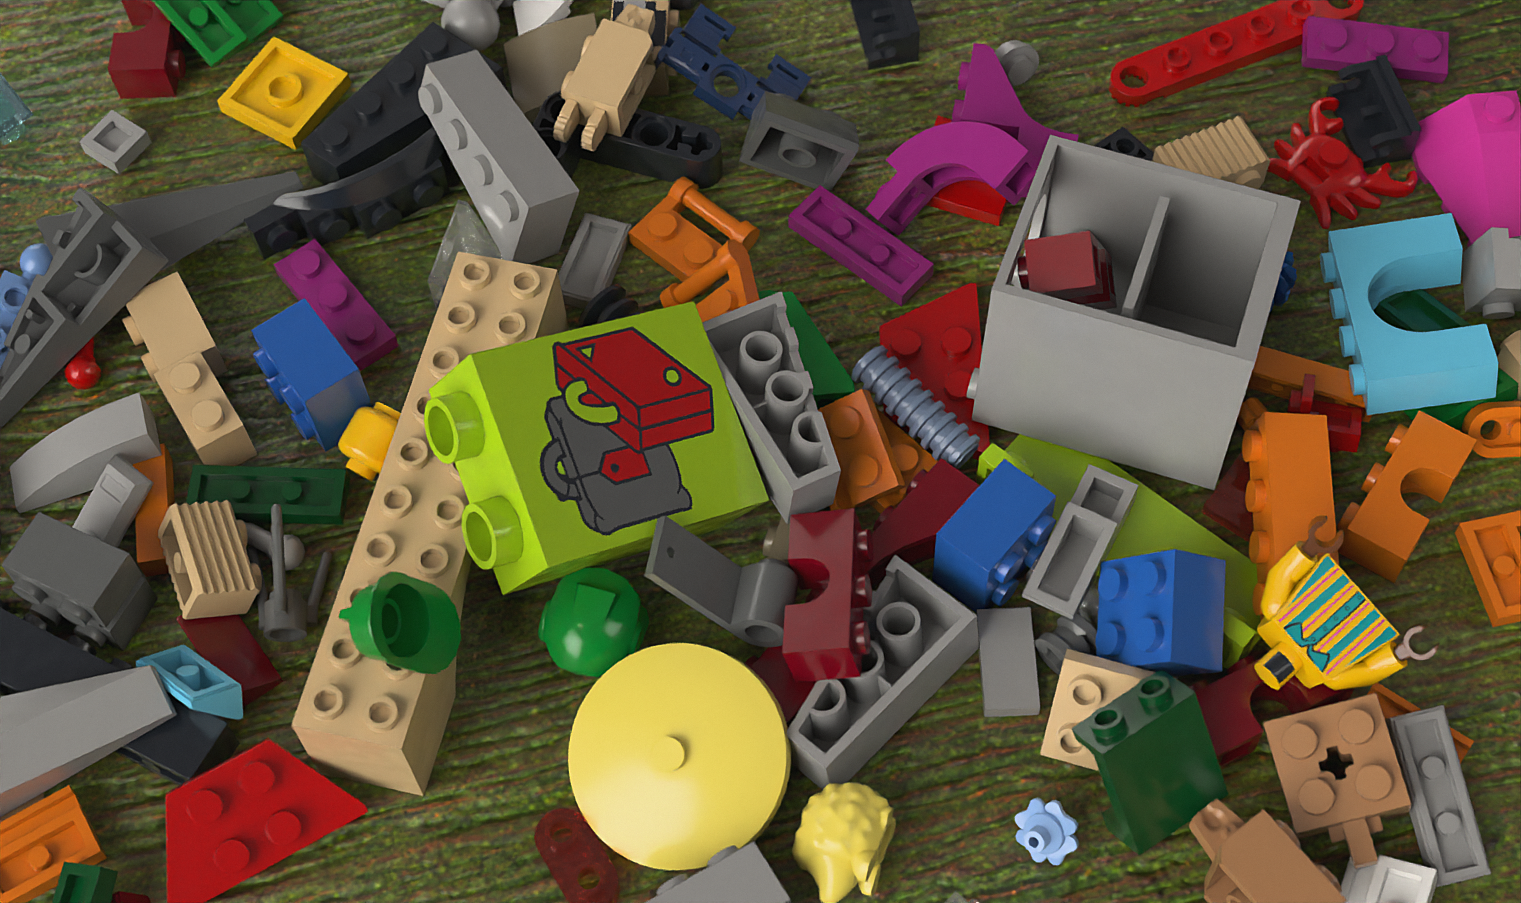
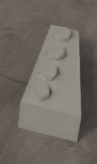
M781 291L702 323L765 490L786 524L790 523V515L816 512L833 504L841 469L822 412H819L812 394L814 387L809 372L804 370L798 352L799 342L794 327H790L786 315L787 306Z

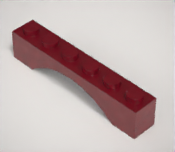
M942 458L929 472L925 469L918 472L906 490L907 496L896 508L890 505L884 509L874 523V532L871 534L873 560L865 562V574H868L870 578L871 590L885 578V569L894 555L910 566L934 558L937 532L980 485ZM812 589L805 603L817 599L826 589ZM783 645L768 647L759 658L753 655L744 664L752 669L772 691L781 707L787 728H789L817 681L795 682L782 653Z

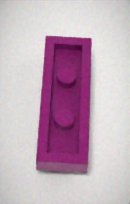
M1308 16L1303 24L1302 67L1339 71L1346 66L1375 60L1376 56L1386 54L1397 78L1442 83L1448 75L1449 32Z
M821 185L788 215L789 228L901 307L933 275L934 264Z
M315 239L274 264L280 279L298 301L303 298L307 300L359 368V371H362L399 346L396 335Z

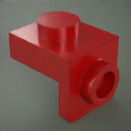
M1305 373L1301 391L1291 389L1287 413L1326 415L1329 451L1338 452L1343 450L1357 453L1361 436L1362 408L1313 400L1315 375Z

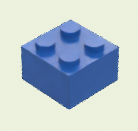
M305 298L251 330L259 347V350L254 352L253 356L267 377L264 381L280 405L286 402L293 413L290 416L306 440L314 436L325 452L338 445L339 439L358 408L363 406L373 408L359 368Z
M1003 459L937 532L932 580L974 612L977 609H990L994 604L999 607L1003 606L1018 587L1019 581L1017 577L1027 566L1035 569L1048 543V536L1056 524V519L1052 517L1056 495Z
M1172 549L1100 562L1098 625L1095 640L1096 657L1152 672L1163 670L1172 677L1222 672L1226 560Z

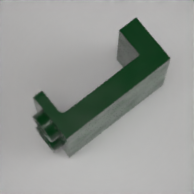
M1163 670L1142 679L1136 686L1106 706L1097 709L1089 717L1072 728L1075 739L1093 754L1112 806L1101 813L1107 830L1139 856L1190 822L1208 804L1216 799L1220 801L1229 795L1196 693Z

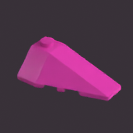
M1517 91L1467 94L1419 121L1421 133L1412 153L1416 172L1425 185L1430 183L1443 201L1441 204L1443 212L1445 214L1452 213V216L1469 239L1467 246L1472 245L1491 227L1508 228L1509 238L1521 236V105Z

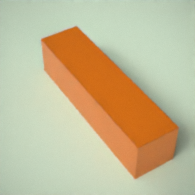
M1264 346L1259 347L1247 388L1289 400L1291 389L1301 391L1305 373L1315 375L1313 400L1362 408V421L1370 422L1372 415H1367L1362 395L1353 396L1349 371Z
M164 443L160 444L162 455L133 464L134 468L154 483L135 516L137 564L146 577L169 573V565L166 564V557L163 555L161 539L158 538V530L169 506L175 504L173 459Z

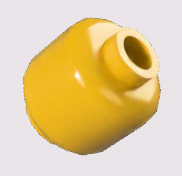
M376 402L373 408L368 406L358 408L338 442L340 451L350 458L345 467L373 482L375 476L381 472L401 413L380 402Z

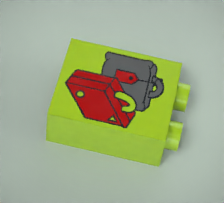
M694 301L471 353L429 389L431 399L427 402L424 411V425L428 442L434 454L441 462L445 464L455 462L470 503L464 508L462 514V533L467 550L479 567L485 570L493 568L502 595L558 579L586 567H597L651 550L657 519L666 515L697 536L717 530L769 501Z

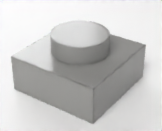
M113 110L80 141L87 155L119 175L152 143L146 130Z

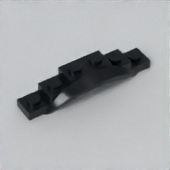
M432 127L416 141L386 160L355 175L321 187L286 193L278 197L272 205L244 219L255 248L264 260L278 252L290 249L296 242L305 237L309 241L315 239L322 247L329 242L341 239L347 232L357 226L365 237L369 239L381 231L392 229L399 221L420 209L433 206L442 197L449 194L450 190L446 177L457 172L436 130Z

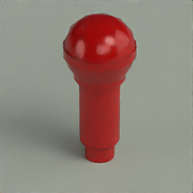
M95 335L70 359L65 368L67 382L76 389L87 390L92 388L101 377V368L94 358Z

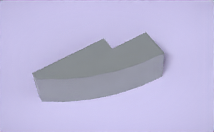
M140 392L108 403L76 418L46 436L10 466L15 506L18 512L23 513L93 490L106 465L115 454L121 456L131 465L162 455L154 413Z
M1089 464L1071 502H1067L1022 593V597L1073 620L1100 571V562L1106 560L1135 502L1138 485Z

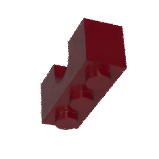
M121 0L131 25L146 26L133 32L113 33L108 72L120 98L176 97L179 78H184L186 73L185 56L182 50L183 43L187 40L151 0Z
M1091 231L1024 240L1026 256H1020L1017 259L1018 275L1022 289L1029 288V291L1098 310L1117 308L1112 257L1105 248L1098 249V241Z
M854 508L790 515L788 561L792 571L798 576L800 590L826 589L821 596L811 602L785 605L782 653L795 682L861 677L862 655L870 653V632L867 621L863 620V608L871 607L872 604L871 583L868 574H865V562L873 560V541L870 530L861 528Z
M1247 656L1239 660L1226 671L1227 676L1211 684L1207 680H1201L1188 687L1196 693L1220 769L1254 752L1264 731L1252 714L1250 704L1259 700H1273L1283 704L1292 714H1297L1347 701L1355 688L1333 690L1322 683L1309 689L1294 675L1279 690L1273 689L1257 674L1254 665L1260 659L1256 660L1254 656Z

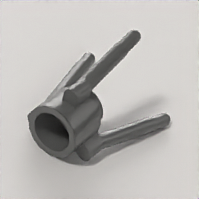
M274 504L271 507L274 591L270 593V600L268 599L257 549L252 546L249 547L247 555L250 563H256L259 566L262 575L261 591L256 595L259 610V630L264 631V637L269 640L293 642L304 639L307 636V627L318 626V607L329 573L332 554L330 552L322 554L308 602L302 600V593L300 591L286 589L282 507L279 504Z

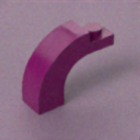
M971 121L937 125L913 136L886 159L898 172L890 181L878 189L874 200L868 205L866 210L880 223L899 236L938 191L962 180L984 182L993 187L1015 206L1030 189L1040 160L1015 138L997 127Z

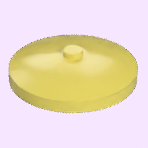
M669 643L642 649L622 659L606 671L593 685L578 710L570 735L568 751L570 781L578 807L585 820L601 840L629 860L644 866L663 870H692L708 867V861L721 850L734 845L741 849L755 841L764 832L778 811L786 792L791 767V745L787 738L788 728L779 703L765 682L743 662L713 648L688 643Z

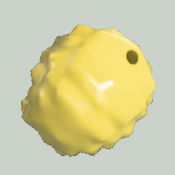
M849 782L844 784L829 783L820 793L810 797L808 804L802 811V822L796 832L792 853L799 867L807 870L815 879L819 887L820 900L823 903L839 902L857 883L862 894L873 896L877 889L881 872L880 864L893 837L896 819L892 817L893 808L888 805L887 800L867 785Z

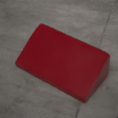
M238 614L184 619L180 615L175 618L198 654L241 684L243 708L283 682Z

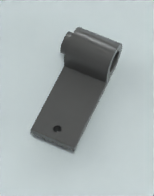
M666 515L658 518L645 576L741 640L760 647L783 645L785 605L795 604L799 584L797 574L785 562L777 559H763L758 563L741 568Z

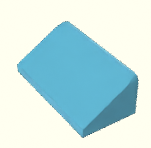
M183 644L136 661V668L148 665L155 666L166 691L190 709L236 720L243 718L241 684Z

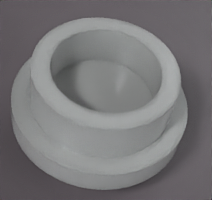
M1011 40L1002 44L995 51L1012 86L1026 82L1038 68L1039 56L1030 44L1019 40Z

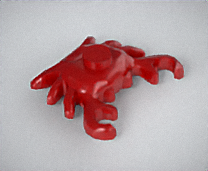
M1335 97L1320 98L1311 105L1308 114L1310 135L1307 137L1304 135L1300 123H1293L1290 131V140L1293 147L1282 139L1275 140L1274 148L1281 159L1269 158L1270 162L1267 169L1268 172L1283 178L1287 182L1290 180L1295 181L1310 196L1309 203L1313 207L1319 224L1323 229H1329L1331 226L1330 207L1340 215L1350 220H1356L1359 214L1352 204L1367 209L1377 210L1380 208L1382 200L1370 193L1392 198H1404L1413 193L1418 183V173L1414 170L1408 172L1406 181L1392 180L1389 176L1392 169L1390 163H1385L1375 173L1368 174L1363 168L1364 162L1342 141L1330 136L1340 132L1344 125L1343 119L1340 117L1328 119L1322 115V112L1325 110L1335 111L1339 107L1340 102Z

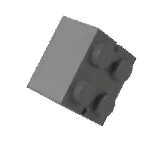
M40 512L37 513L2 563V567L15 582L12 586L13 591L31 603L32 606L29 611L32 615L52 627H57L62 622L75 628L73 632L80 639L97 648H102L104 643H107L124 651L158 600L147 580L141 577L142 573L129 553Z

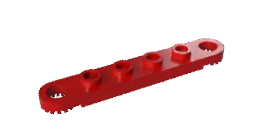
M1329 0L1276 1L1118 62L1111 70L1109 92L1112 93L1111 97L1113 99H1117V103H1125V107L1134 105L1135 108L1139 107V104L1144 106L1148 101L1161 96L1164 98L1302 45L1303 24L1308 16L1357 21L1361 14L1364 0H1348L1347 4L1351 6L1346 9H1338L1328 3ZM1131 74L1134 75L1133 78H1136L1138 75L1139 80L1143 79V83H1146V85L1141 88H1129L1121 82V79L1124 80L1126 75L1128 78L1131 77Z

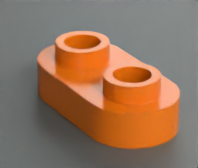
M1521 401L1482 403L1467 413L1462 423V432L1477 440L1473 448L1477 454L1486 458L1521 457ZM1494 420L1493 430L1488 434H1481L1482 425L1487 421Z

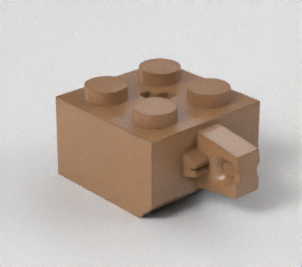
M1373 693L1263 722L1297 838L1301 839L1329 832L1332 843L1346 840L1355 869L1378 864L1370 834L1383 831L1381 818L1410 811L1411 802L1377 694ZM1338 755L1341 762L1350 761L1352 765L1346 767L1344 779L1335 780L1332 772H1321L1320 769L1328 765L1327 757Z
M1216 799L1192 818L1189 828L1212 861L1204 882V899L1208 903H1345L1347 901L1341 894L1342 889L1335 876L1320 864L1315 866L1301 851L1300 842L1292 829L1281 820L1274 821L1264 809L1246 823Z

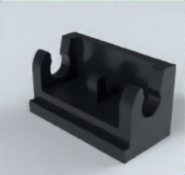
M849 0L868 70L919 61L920 29L911 0Z
M1386 54L1376 56L1375 60L1352 64L1339 70L1338 74L1342 81L1355 79L1328 87L1326 96L1335 97L1340 102L1339 107L1334 113L1336 118L1340 117L1343 119L1342 131L1351 151L1364 162L1363 168L1367 169L1385 163L1410 159L1421 133V128Z

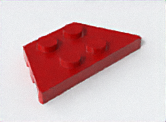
M968 283L880 325L879 346L883 345L888 350L886 355L888 358L895 356L899 360L898 367L900 369L906 367L911 372L909 377L911 380L918 378L922 382L921 389L923 391L929 389L934 394L932 400L935 403L942 401L946 406L944 411L947 414L953 412L957 416L955 422L958 425L965 423L969 428L967 433L970 436L976 434L980 438L979 447L973 454V459L979 460L980 455L990 446L988 425L972 421L974 399L967 398V390L972 373L975 368H980L982 354L976 283ZM883 404V414L904 432H909L910 428L908 426L901 427L897 423L899 417L896 414L889 416L886 413L887 405Z
M268 737L166 792L167 903H205L368 813V810L363 801L346 792L327 779L325 775L310 765L305 764L287 749Z

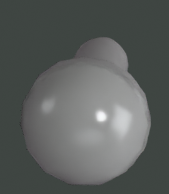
M245 523L248 535L247 544L266 553V556L270 558L273 564L271 532L253 523ZM284 535L286 571L298 567L305 555L304 544L294 535Z

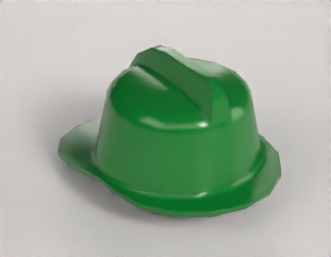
M390 571L381 576L377 583L370 584L360 590L352 601L351 607L339 611V619L349 623L352 641L357 650L370 659L385 661L396 667L420 674H437L448 668L457 655L461 640L460 619L450 597L445 591L434 584L401 572Z

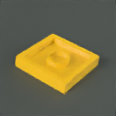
M273 36L217 102L222 113L297 150L301 142L310 135L352 84L347 72Z

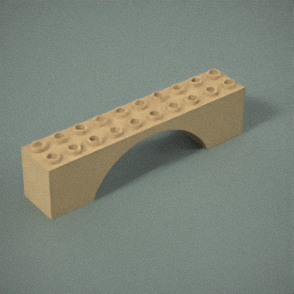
M459 251L457 253L291 725L316 769L324 775L421 796L425 794L456 696V657L448 668L437 674H420L396 667L385 661L370 659L357 650L352 641L349 623L339 619V611L351 607L352 601L360 590L370 584L377 583L381 576L393 571L434 584L445 591L454 603L461 620L464 595L472 557L467 550L462 533V514L464 508L470 503L455 462L451 464L441 462L434 454L428 442L424 425V411L427 402L431 399L429 389L471 353L569 331L557 269Z

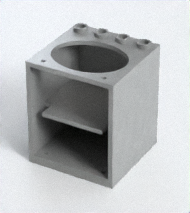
M1050 135L991 290L980 368L974 369L967 390V398L974 399L972 421L1214 490L1256 361L1301 201ZM1030 224L1031 228L1028 239L1063 235L1071 232L1091 231L1112 257L1117 308L1098 310L1029 291V288L1022 289L1019 281L1017 259L1020 257Z

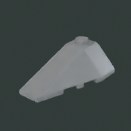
M148 665L1 696L0 817L176 716L177 713L155 666Z

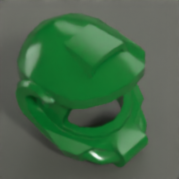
M592 567L583 568L565 575L561 579L553 598L546 602L538 629V638L546 643L548 652L558 667L576 675L600 678L616 663L640 651L649 625L647 610L641 605L639 594L629 584V579L605 568Z

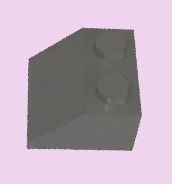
M765 91L753 111L739 162L814 189L821 185L830 192L857 154L859 147L857 126L855 123L842 119L835 112L828 110L819 111L798 103L789 95L773 94Z

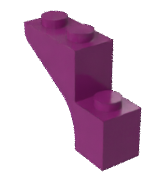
M974 43L971 62H961L958 90L966 92L964 100L955 99L952 122L971 121L997 127L1015 138L1039 160L1042 158L1050 135L1078 142V134L1049 129L1028 116L993 48L985 44ZM1029 190L1023 195V197H1027Z

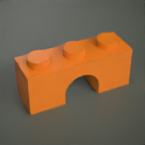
M1420 410L1409 428L1400 423L1384 450L1392 454L1385 466L1378 462L1374 464L1361 487V490L1368 493L1361 506L1352 501L1336 528L1339 531L1343 529V533H1345L1338 553L1395 583L1430 519L1409 508L1401 494L1409 492L1420 493L1442 503L1465 465L1477 440Z

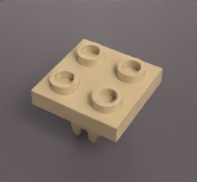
M1067 649L1040 755L1099 771L1093 754L1075 739L1072 728L1089 717L1094 711L1106 706L1136 686L1142 679L1151 676L1155 672Z

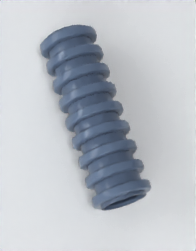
M883 345L874 347L867 352L855 365L852 371V380L855 383L862 381L864 383L862 389L868 390L870 393L873 392L875 394L874 401L878 405H887L886 413L889 416L896 414L899 417L897 423L901 427L908 426L910 428L908 433L913 439L919 436L922 439L921 447L925 450L931 448L933 450L932 457L936 461L942 458L956 469L960 468L978 449L980 438L976 434L970 436L967 433L969 428L965 423L958 425L955 422L957 416L953 412L947 414L944 411L946 406L942 401L935 403L932 400L934 394L929 389L923 391L921 389L922 382L918 378L911 380L909 378L911 372L906 367L900 369L898 367L899 360L895 356L888 358L886 356L888 350Z

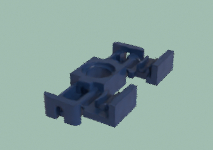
M702 4L699 5L684 29L677 27L672 31L667 42L661 47L654 60L656 70L664 62L697 84L693 95L731 120L734 119L738 112L751 120L753 111L765 91L773 94L789 95L797 101L811 79L810 76L777 54H775L767 67L771 71L767 79L762 76L760 79L721 54V49L717 45L721 39L728 42L736 27ZM719 76L732 78L738 86V94L733 97L720 95L714 87V79Z

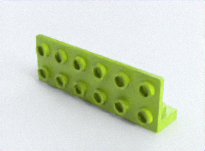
M1021 434L1005 450H1002L992 442L980 455L976 479L977 484L981 485L1003 459L1007 460L1056 495L1052 516L1056 519V524L1067 502H1071L1089 464L1137 484L1138 489L1135 502L1105 561L1172 549L1226 560L1222 666L1229 669L1233 664L1247 657L1262 639L1257 631L1260 615L1254 613L1252 604L1253 590L1256 583H1258L1256 563H1252L1249 558L1110 460ZM1052 530L1051 533L1049 534L1048 539H1050V537H1051V535H1052V533H1053V530Z

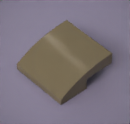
M594 13L574 16L540 26L504 44L513 99L529 122L535 121L543 102L549 95L561 91L566 74L569 71H575L581 60L582 47L586 38L589 35H594L597 31Z

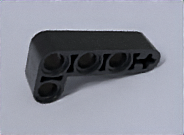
M561 91L554 92L546 98L532 125L570 178H572L581 158L672 183L685 176L696 183L698 189L711 188L722 178L721 140L715 130L707 126L637 108L622 137L605 133L601 142H599V146L593 152L583 149L581 146L584 125L578 124L566 143L554 139L555 121L565 104V99L561 97Z

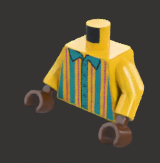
M1325 515L1317 516L1311 521L1308 528L1309 539L1305 543L1298 541L1271 568L1267 576L1260 604L1265 617L1259 623L1257 631L1271 647V650L1254 667L1259 677L1273 689L1279 690L1294 675L1309 689L1322 683L1333 690L1372 686L1406 667L1408 664L1407 659L1410 657L1416 660L1431 658L1436 654L1440 643H1437L1426 651H1419L1414 648L1411 643V636L1426 629L1428 625L1424 623H1418L1410 627L1404 636L1403 642L1400 644L1393 642L1400 634L1328 554L1335 552L1342 545L1344 538L1343 529L1331 541H1320L1315 536L1316 530L1327 521V516ZM1319 552H1320V553H1325V554H1323V555L1320 556V557H1318V555H1317Z

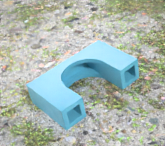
M1452 213L1328 231V252L1320 254L1324 283L1333 282L1334 289L1329 291L1332 316L1334 320H1343L1344 326L1339 327L1343 357L1352 356L1354 364L1349 365L1353 396L1362 395L1367 415L1496 397L1499 362L1487 324L1431 332H1412L1389 325L1373 311L1380 301L1396 293L1461 284L1463 248Z

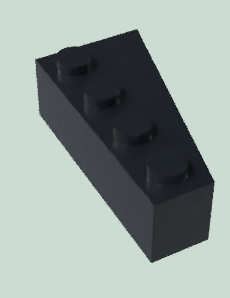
M435 22L428 25L301 142L312 176L324 185L345 179L386 160L425 134L433 127L428 115L423 111L418 98L426 64L471 52L475 49ZM480 53L507 90L503 67Z

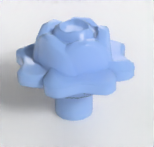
M1034 798L1030 801L1027 810L1016 814L1015 822L1021 828L1016 833V841L1026 847L1035 862L1041 863L1048 859L1053 865H1060L1066 854L1075 851L1079 847V841L1073 835L1078 829V823L1065 813L1058 800H1052L1046 804L1041 798Z

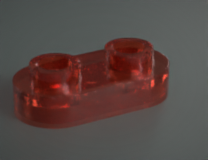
M567 808L556 809L543 816L535 829V844L540 857L566 902L616 903L620 893L617 871L584 816L575 810ZM561 828H567L572 831V836L565 842L553 840L554 833ZM594 874L600 878L599 884L593 889H584L580 886V881L586 875Z

